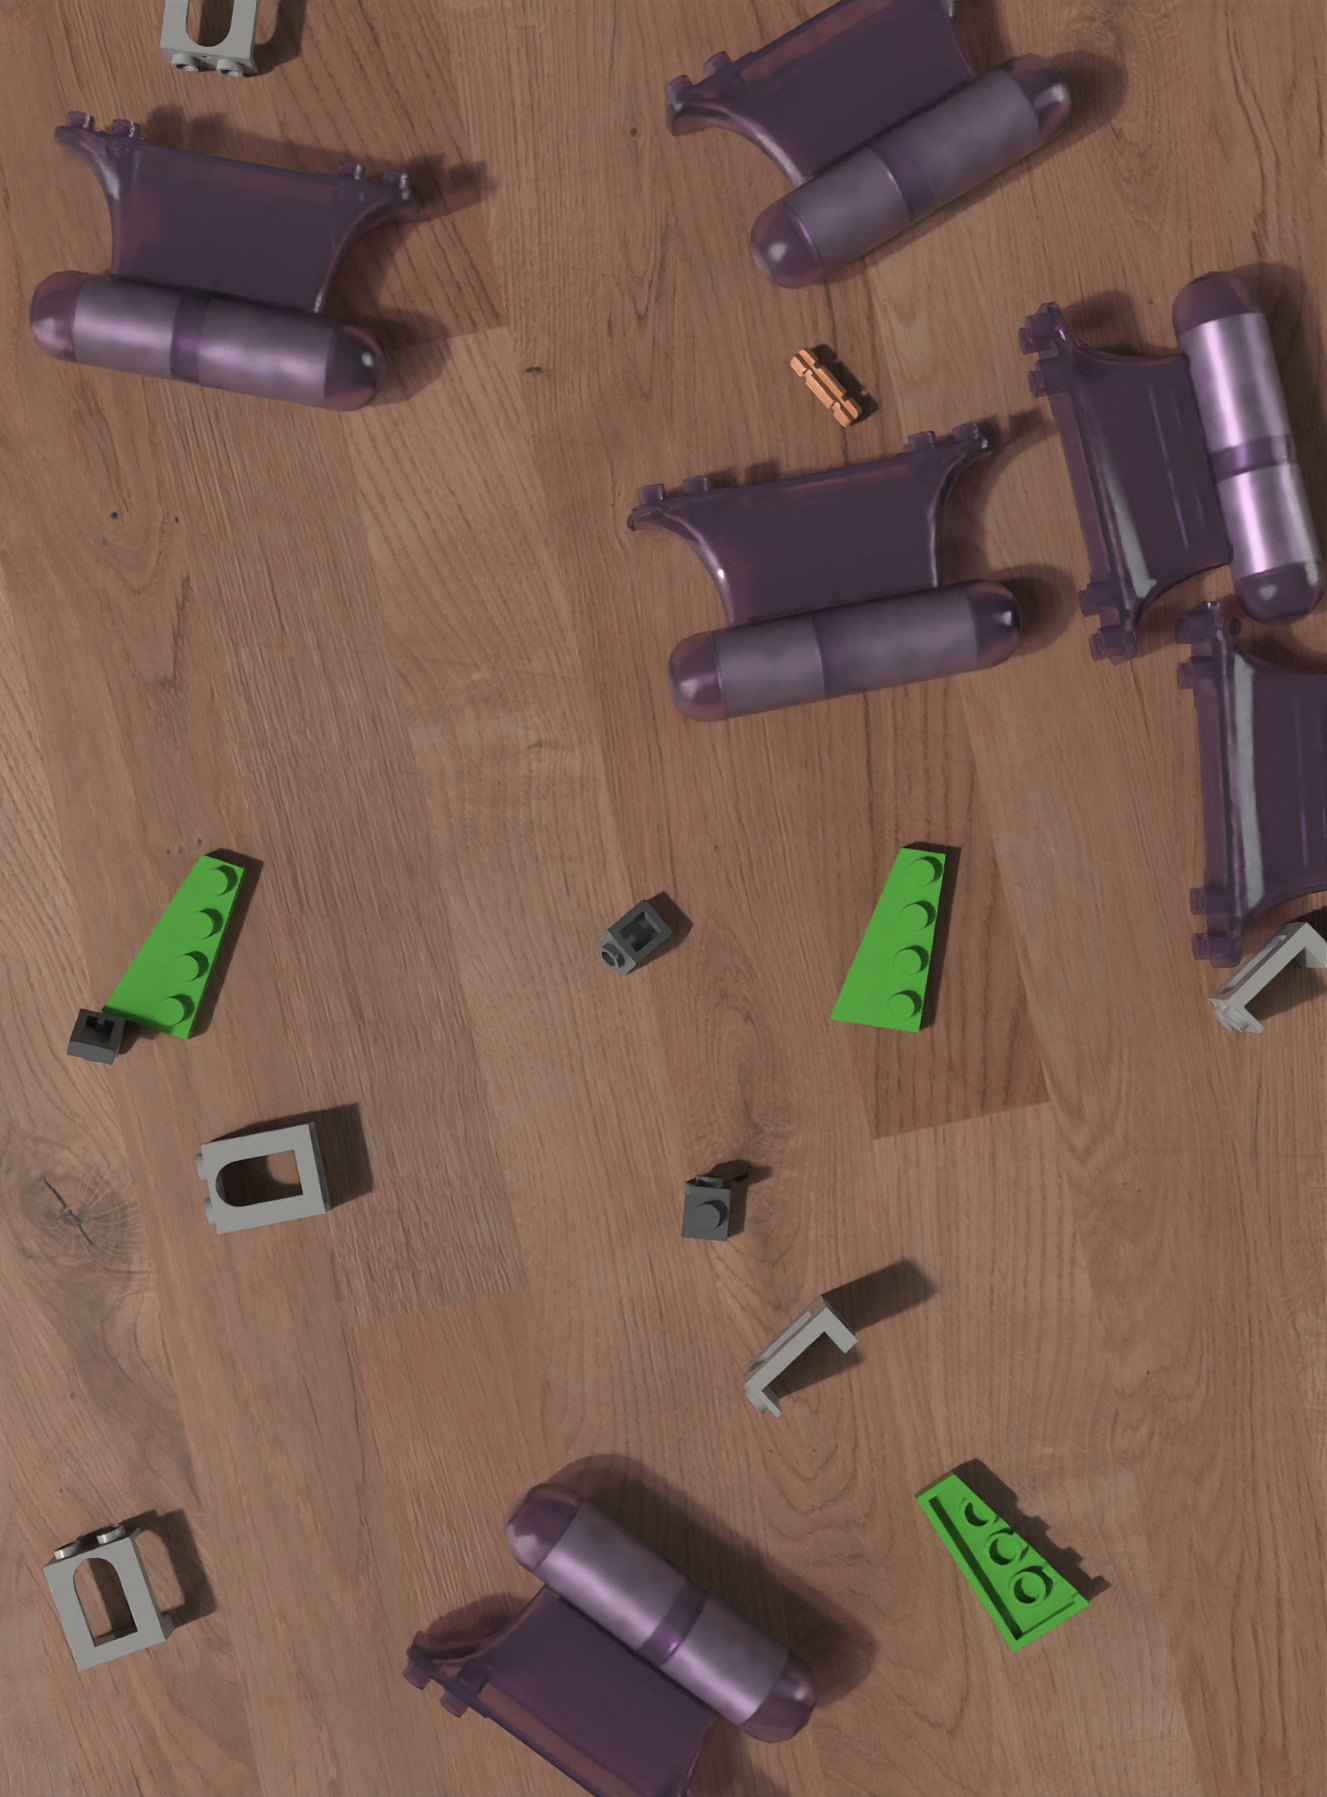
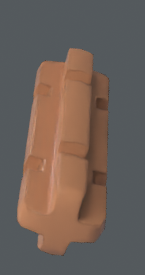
M806 347L800 350L792 358L791 367L800 377H806L805 383L828 410L831 408L834 410L833 416L842 426L847 427L851 425L861 415V407L852 397L849 399L846 397L847 391L825 365L820 366L818 364L819 358L810 348Z

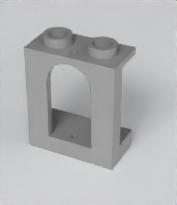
M166 0L159 48L168 64H171L177 70L190 73L198 72L199 68L214 69L218 74L230 78H241L243 73L257 75V66L253 60L260 0H234L228 36L223 42L210 47L196 44L188 35L187 20L190 0Z
M1307 922L1284 923L1208 998L1216 1007L1212 1011L1213 1015L1230 1031L1236 1028L1240 1032L1261 1033L1265 1028L1244 1006L1293 958L1303 968H1327V942Z
M314 1121L219 1141H208L200 1145L202 1153L196 1155L197 1170L202 1181L207 1180L210 1198L205 1199V1212L208 1223L216 1225L217 1235L325 1214L331 1210ZM290 1150L295 1151L303 1194L245 1206H234L227 1203L221 1169L225 1165L234 1161Z
M822 1295L818 1296L742 1368L745 1380L743 1387L746 1390L744 1394L761 1413L769 1409L777 1418L782 1414L778 1396L767 1385L823 1332L844 1353L858 1342L852 1327Z
M119 1525L97 1535L98 1541L82 1546L80 1540L65 1544L54 1550L55 1556L43 1567L79 1672L165 1642L174 1631L169 1612L160 1613L135 1539L141 1533L139 1527L125 1531L123 1525ZM98 1557L109 1561L118 1572L135 1624L94 1638L76 1588L75 1574L82 1562L89 1558Z

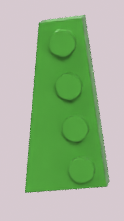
M908 848L899 849L877 901L874 913L867 925L861 944L828 1019L919 1033L946 854Z
M201 854L101 1012L125 1018L128 1021L185 1040L190 1039L247 869Z
M953 1471L948 1472L914 1494L917 1502L1013 1653L1090 1605L1089 1601Z

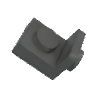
M644 898L608 928L594 944L599 950L602 961L610 969L616 970L621 976H625L674 932Z
M81 1008L69 1040L67 1055L80 1057L90 1062L112 1065L114 1058L117 1057L126 1019Z
M696 1175V1182H686L681 1237L727 1241L732 1187L731 1185H723V1177Z

